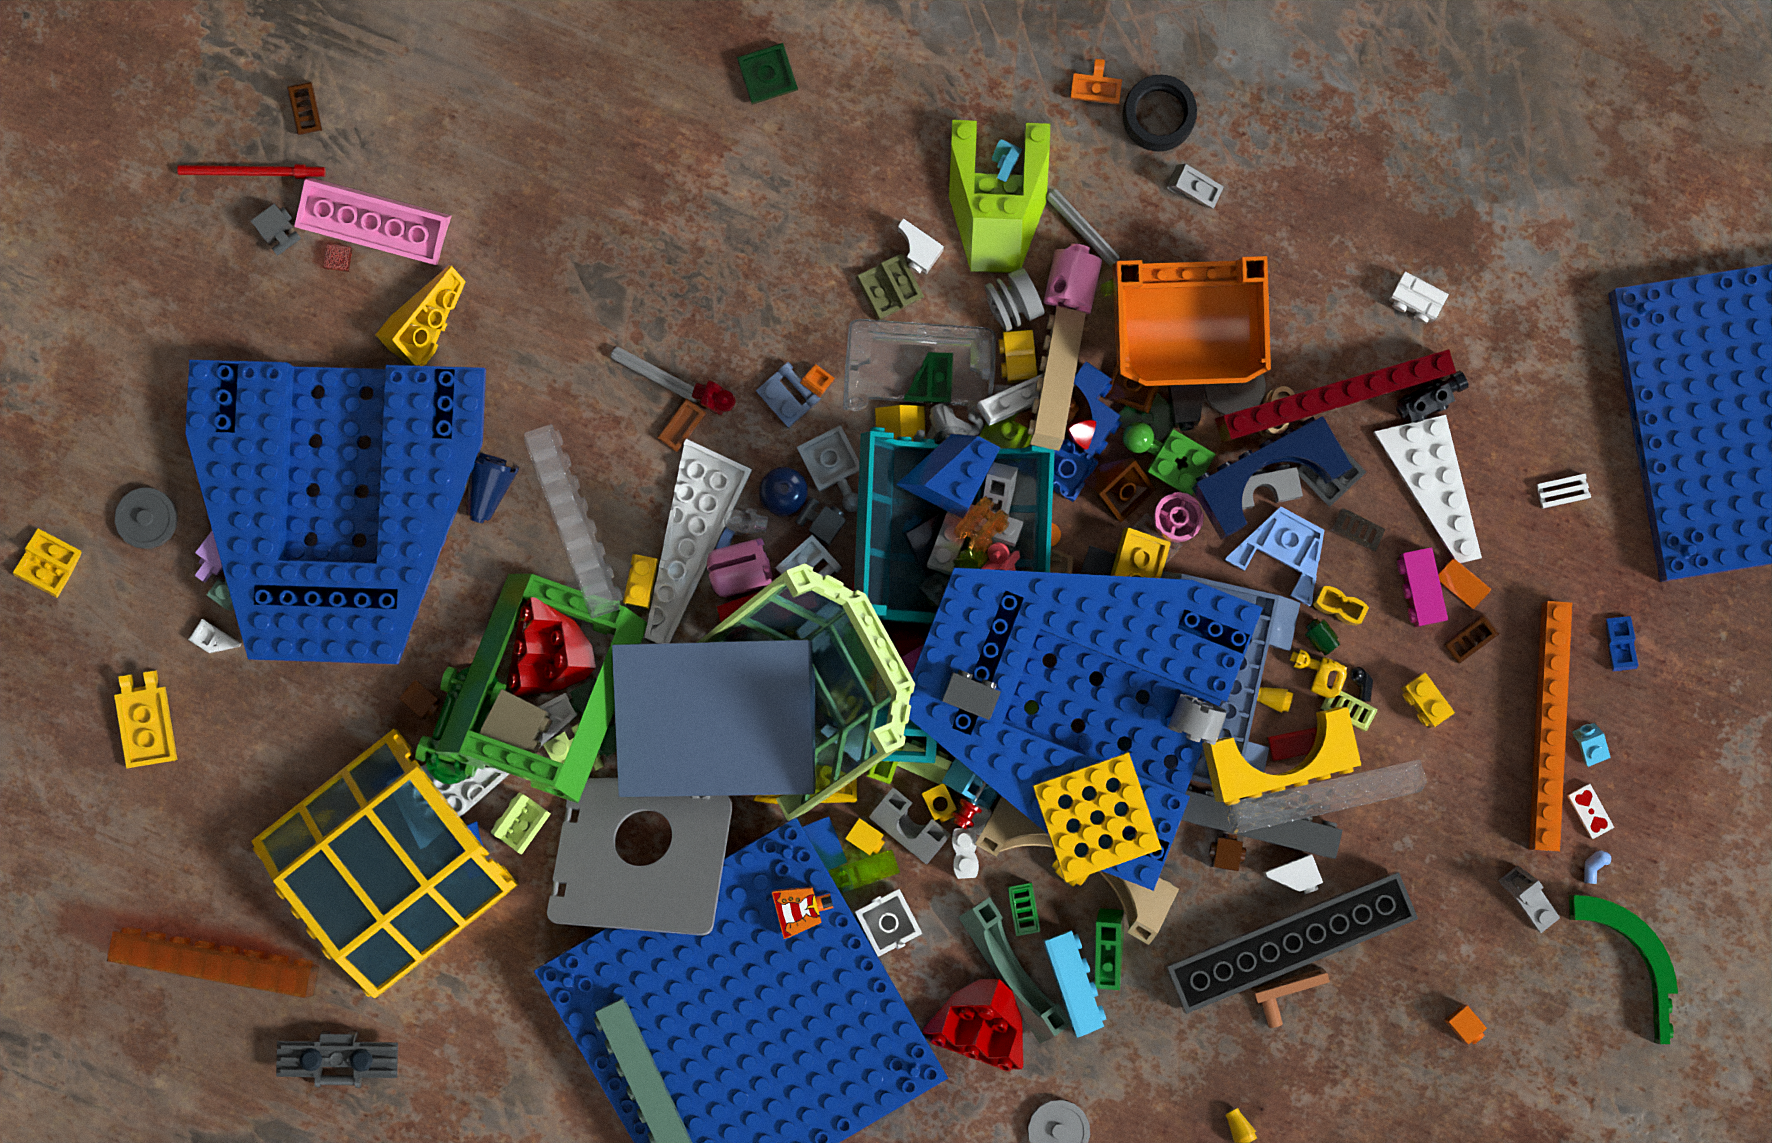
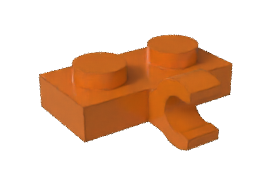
M1095 59L1093 75L1073 74L1070 99L1119 105L1122 79L1103 77L1105 60Z

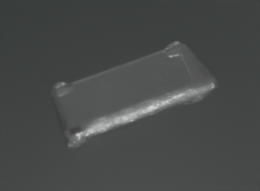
M870 319L851 321L848 329L843 410L860 411L867 407L868 399L911 402L904 401V396L910 389L914 381L913 379L920 370L927 353L943 352L954 353L952 403H917H946L948 405L966 406L967 414L974 412L984 419L977 407V403L993 396L996 333L990 328Z

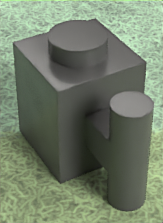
M275 203L251 220L269 245L275 240L279 241L277 245L272 247L277 256L301 239L296 231L289 236L285 234L293 228L289 222L292 217L284 207L279 209Z
M811 497L795 522L801 527L804 526L807 520L813 522L809 533L830 546L846 523V519L843 518L844 513L835 506L831 508L825 506L821 513L818 514L814 510L819 502Z

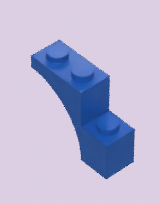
M1086 361L1076 374L1074 384L1080 388L1087 398L1092 412V420L1096 421V428L1088 449H1084L1089 455L1095 456L1096 453L1100 455L1108 445V442L1105 440L1110 433L1114 435L1121 427L1122 422L1119 420L1122 418V415L1099 400L1100 396L1105 397L1113 386L1110 384L1112 378Z

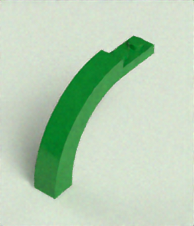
M1569 895L1570 920L1593 921L1612 928L1624 936L1641 955L1647 967L1652 986L1654 1043L1660 1045L1670 1044V1038L1674 1036V1029L1672 1023H1669V1013H1672L1673 1005L1671 998H1668V994H1678V987L1673 964L1661 940L1636 914L1614 902L1591 896Z

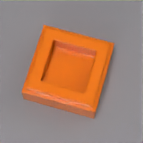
M815 364L800 383L820 398L835 378Z

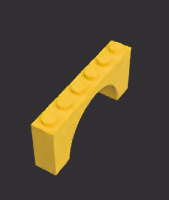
M1335 707L1316 712L1317 734L1312 749L1299 765L1280 774L1270 775L1252 767L1240 754L1233 737L1219 738L1215 745L1206 742L1202 743L1215 801L1224 802L1225 806L1240 803L1239 798L1248 796V799H1256L1262 797V792L1270 790L1271 793H1277L1286 790L1285 786L1293 784L1294 787L1309 784V779L1316 778L1317 781L1331 778V773L1339 772L1342 775L1354 772L1353 767L1361 766V761L1348 707Z

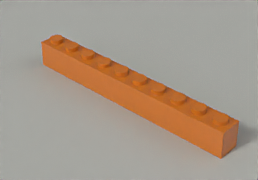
M1546 601L1541 603L1529 850L1560 851L1572 622L1571 602Z

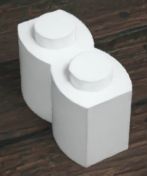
M956 828L952 833V847L956 853L953 860V869L958 879L976 878L978 874L979 864L974 853L977 847L975 845L977 836L973 828Z

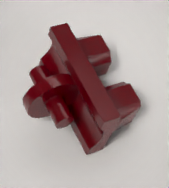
M709 380L707 385L696 383L692 392V397L700 400L701 405L721 416L723 412H728L735 406L736 399L733 393Z

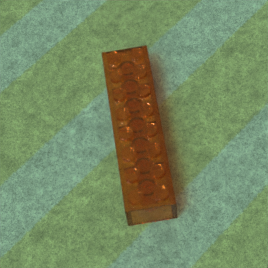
M132 926L121 927V930L112 932L107 956L108 962L302 998L314 996L320 967L313 965L314 960L299 958L290 961L288 955L276 953L274 955L270 954L268 957L264 956L265 951L256 949L241 952L239 951V946L225 944L215 947L216 942L200 940L193 943L190 942V937L180 935L166 938L167 933L159 931H146V934L141 933L142 928Z

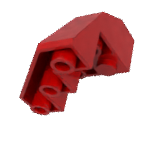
M531 597L520 610L507 679L511 694L517 697L564 689L586 679L596 668L593 646L577 623L534 597Z
M979 979L955 992L923 1028L922 1033L935 1046L986 1063L1003 1071L1023 1068L1022 1016L1013 992L1000 979Z

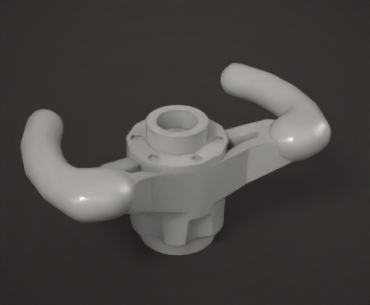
M948 404L935 405L930 409L931 415H929L932 426L925 439H934V444L942 439L945 441L951 434L977 436L983 429V419L980 415L970 412L968 419L974 422V425H971L956 418ZM920 429L916 432L913 442H920V439H924V430Z

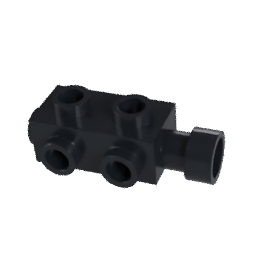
M1459 370L1451 374L1450 378L1445 381L1437 380L1431 384H1426L1423 388L1411 394L1404 395L1401 399L1397 400V405L1395 406L1397 413L1403 419L1414 423L1421 422L1427 418L1428 414L1447 409L1449 407L1448 404L1456 401L1453 393L1467 389L1469 384L1463 372Z

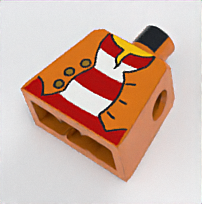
M813 887L772 890L784 939L822 923L819 912L834 908L830 893L815 897Z

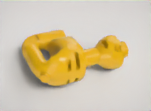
M1300 649L1299 653L1293 651L1290 661L1295 662V668L1302 669L1308 667L1317 671L1310 689L1311 692L1326 698H1335L1339 695L1347 676V668L1344 665L1326 657H1323L1321 662L1312 659L1302 649ZM1335 671L1337 675L1332 688H1328L1327 680L1329 673Z

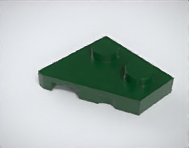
M928 352L920 370L913 379L914 381L910 389L904 396V401L952 403L954 353Z

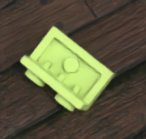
M912 740L911 743H905L902 751L926 752L924 750L926 745ZM936 750L935 763L898 762L897 766L937 784H942L952 762L947 760L949 755Z
M519 792L510 801L509 807L502 817L495 822L491 834L501 839L518 853L523 854L551 813L531 798Z

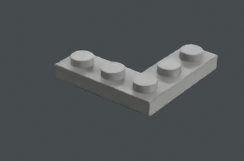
M972 504L964 519L947 511L927 568L951 575L967 531L1015 547L1023 521Z

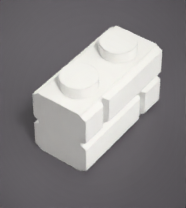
M1404 272L1396 284L1389 301L1393 303V308L1401 312L1408 310L1415 314L1414 318L1417 321L1427 324V322L1432 323L1435 321L1449 294Z

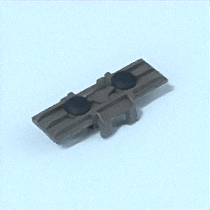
M322 1031L319 1041H277L276 1077H315L316 1088H321L322 1085H353L355 1088H361L362 1078H398V1042H356L358 1038L357 1031H350L348 1034H331L330 1031ZM323 1067H352L354 1069L353 1075H322Z

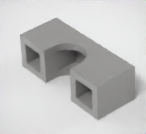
M1290 464L1275 467L1276 471L1266 473V470L1262 469L1253 473L1243 492L1242 509H1250L1255 506L1253 492L1255 488L1260 486L1267 487L1273 492L1276 503L1300 499L1303 493L1297 467L1290 468Z
M893 787L869 818L927 865L951 834L933 819L926 825L915 824L908 816V808L912 802Z

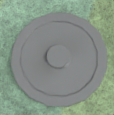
M1050 1100L1040 1105L1031 1115L1027 1127L1030 1143H1088L1090 1138V1125L1085 1113L1074 1103L1065 1100Z

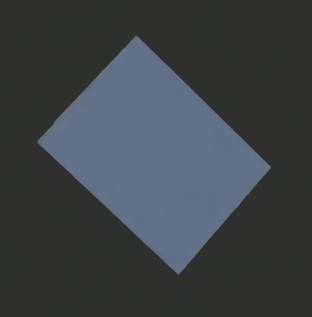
M784 640L612 645L619 797L815 794V668L812 667V641Z

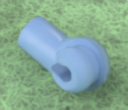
M1597 851L1586 859L1584 883L1597 884V870L1611 862V856L1608 852Z

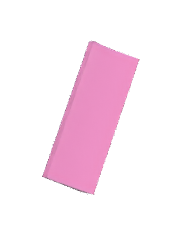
M308 178L304 181L294 227L437 265L452 215L315 178Z

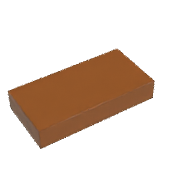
M686 398L657 438L678 453L685 440L690 437L704 418L706 412Z

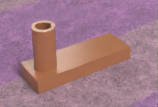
M1320 968L1255 987L1251 990L1257 1003H1262L1268 1028H1276L1283 1025L1276 998L1326 984L1330 981L1327 972Z

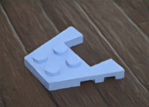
M1280 507L1231 552L1224 561L1245 571L1256 549L1301 573L1290 597L1310 607L1313 601V591L1316 583L1324 529Z

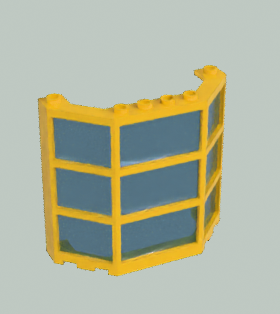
M392 729L251 841L254 845L253 851L262 860L272 881L276 885L274 890L281 899L284 900L286 898L292 905L289 909L298 920L300 918L304 920L307 924V927H305L307 933L314 940L318 938L323 945L321 950L328 959L333 958L360 985L362 991L368 997L372 996L373 998L383 994L519 886L504 865L501 866L492 858L490 860L487 859L488 851L481 845L416 760L411 762L409 756L412 754L410 751L412 748L397 729Z

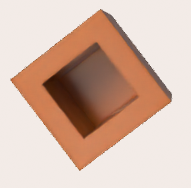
M1462 1004L1444 1020L1465 1044L1469 1045L1472 1043L1474 1045L1485 1036L1483 1032L1487 1027L1468 1005Z

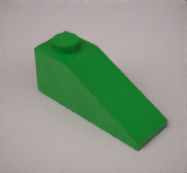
M1099 909L1096 920V989L1120 990L1124 910Z

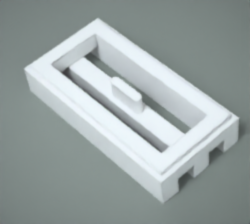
M1586 474L1537 484L1541 508L1591 498V494L1588 491L1589 486L1586 483ZM1575 481H1580L1581 484L1550 492H1543V488L1562 485ZM1582 490L1583 492L1582 495L1546 502L1545 500L1547 497Z

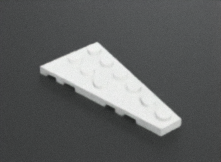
M1446 415L1373 432L1376 439L1379 440L1385 449L1388 458L1392 460L1397 468L1400 477L1414 499L1423 509L1427 516L1426 518L1441 538L1440 540L1451 557L1459 563L1481 559L1482 556Z

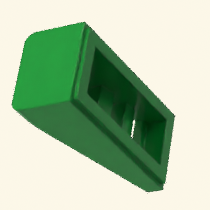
M1032 883L1007 887L1016 936L1041 932ZM1028 891L1029 896L1014 898V894ZM1030 901V906L1016 908V903ZM1032 911V916L1018 918L1017 913ZM1034 922V926L1023 928L1019 926V923Z

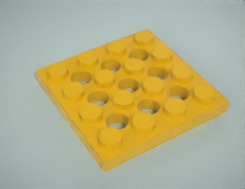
M1128 752L1032 785L1065 882L1162 849ZM1110 778H1117L1119 781V788L1115 792H1109L1106 788V782ZM1087 786H1092L1095 789L1096 794L1092 800H1085L1082 797V791ZM1064 794L1069 795L1072 799L1070 807L1062 809L1058 805L1059 797ZM1118 802H1125L1128 810L1123 816H1117L1114 812V807ZM1100 810L1104 815V819L1100 824H1093L1090 820V815L1093 811ZM1072 818L1077 819L1080 823L1079 830L1075 833H1070L1066 829L1068 820ZM1126 826H1133L1135 828L1136 834L1131 840H1125L1122 836V831ZM1103 834H1108L1112 839V843L1108 848H1101L1098 844L1099 837ZM1081 842L1085 843L1088 847L1087 854L1083 857L1076 856L1074 852L1075 846Z

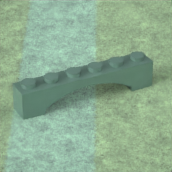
M990 897L958 917L996 977L1013 992L1023 1019L1040 1044L1055 1037L1071 1025L1060 1005L1048 999L1021 967L1005 936L1001 922L1003 917Z

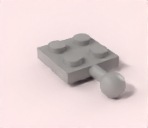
M841 425L798 446L797 450L818 491L820 492L837 483L844 496L842 500L843 507L849 512H855L858 507V494L852 492L846 478L859 472V460Z

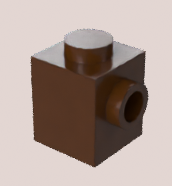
M1223 833L1222 838L1216 837L1215 842H1211L1209 856L1213 857L1211 867L1239 871L1240 862L1245 860L1246 847H1242V841H1237L1238 836Z

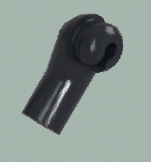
M1361 667L1352 668L1349 676L1360 688L1359 700L1371 702L1372 677Z

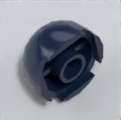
M778 467L769 471L762 478L759 486V498L763 507L779 517L797 513L804 506L808 497V487L804 477L798 471L789 467Z

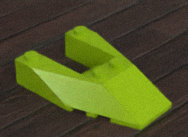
M952 120L949 201L953 209L970 271L1014 272L1022 268L1047 202L1050 124L1026 123L1024 131L1023 175H1010L1007 181L1004 182L997 178L998 174L975 173L977 121Z

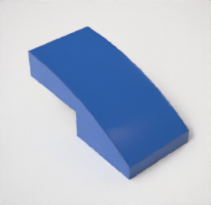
M1631 616L1606 619L1607 642L1612 672L1637 669L1639 665L1634 646L1636 638Z

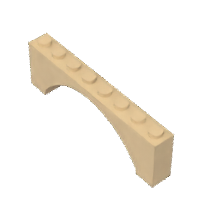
M1002 796L975 845L996 857L1001 851L1020 846H1047L1053 848L1049 835ZM1098 871L1109 882L1122 903L1129 924L1127 933L1149 945L1158 934L1179 889L1170 882L1159 878L1154 891L1106 872Z

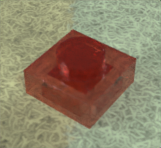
M326 244L323 268L349 272L352 247Z

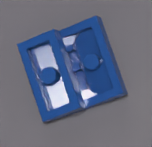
M829 816L803 827L827 870L847 863Z

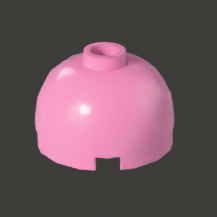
M1176 492L1162 498L1156 506L1153 516L1154 526L1158 534L1165 540L1175 543L1185 542L1193 538L1203 525L1204 514L1198 505L1199 502L1191 495Z

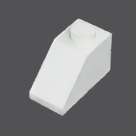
M1310 854L1263 872L1264 877L1295 891H1304V894L1318 890L1317 885L1323 883L1313 855Z

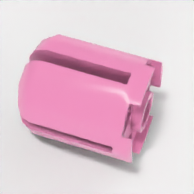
M762 538L718 548L708 554L706 565L707 570L710 572L711 586L716 594L727 598L765 588L772 582V571L769 559L763 551L762 545H764Z

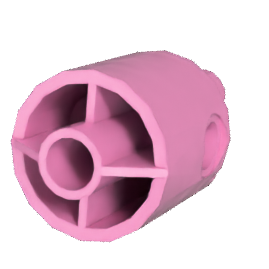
M1071 244L1066 249H1056L1043 303L1056 306V308L1057 306L1068 309L1073 308L1090 314L1102 259L1089 254L1090 248L1081 244Z

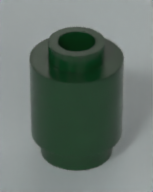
M1316 618L1306 626L1308 630L1305 633L1306 637L1317 651L1322 652L1324 656L1340 645V642L1337 640L1339 637L1325 619L1319 621Z

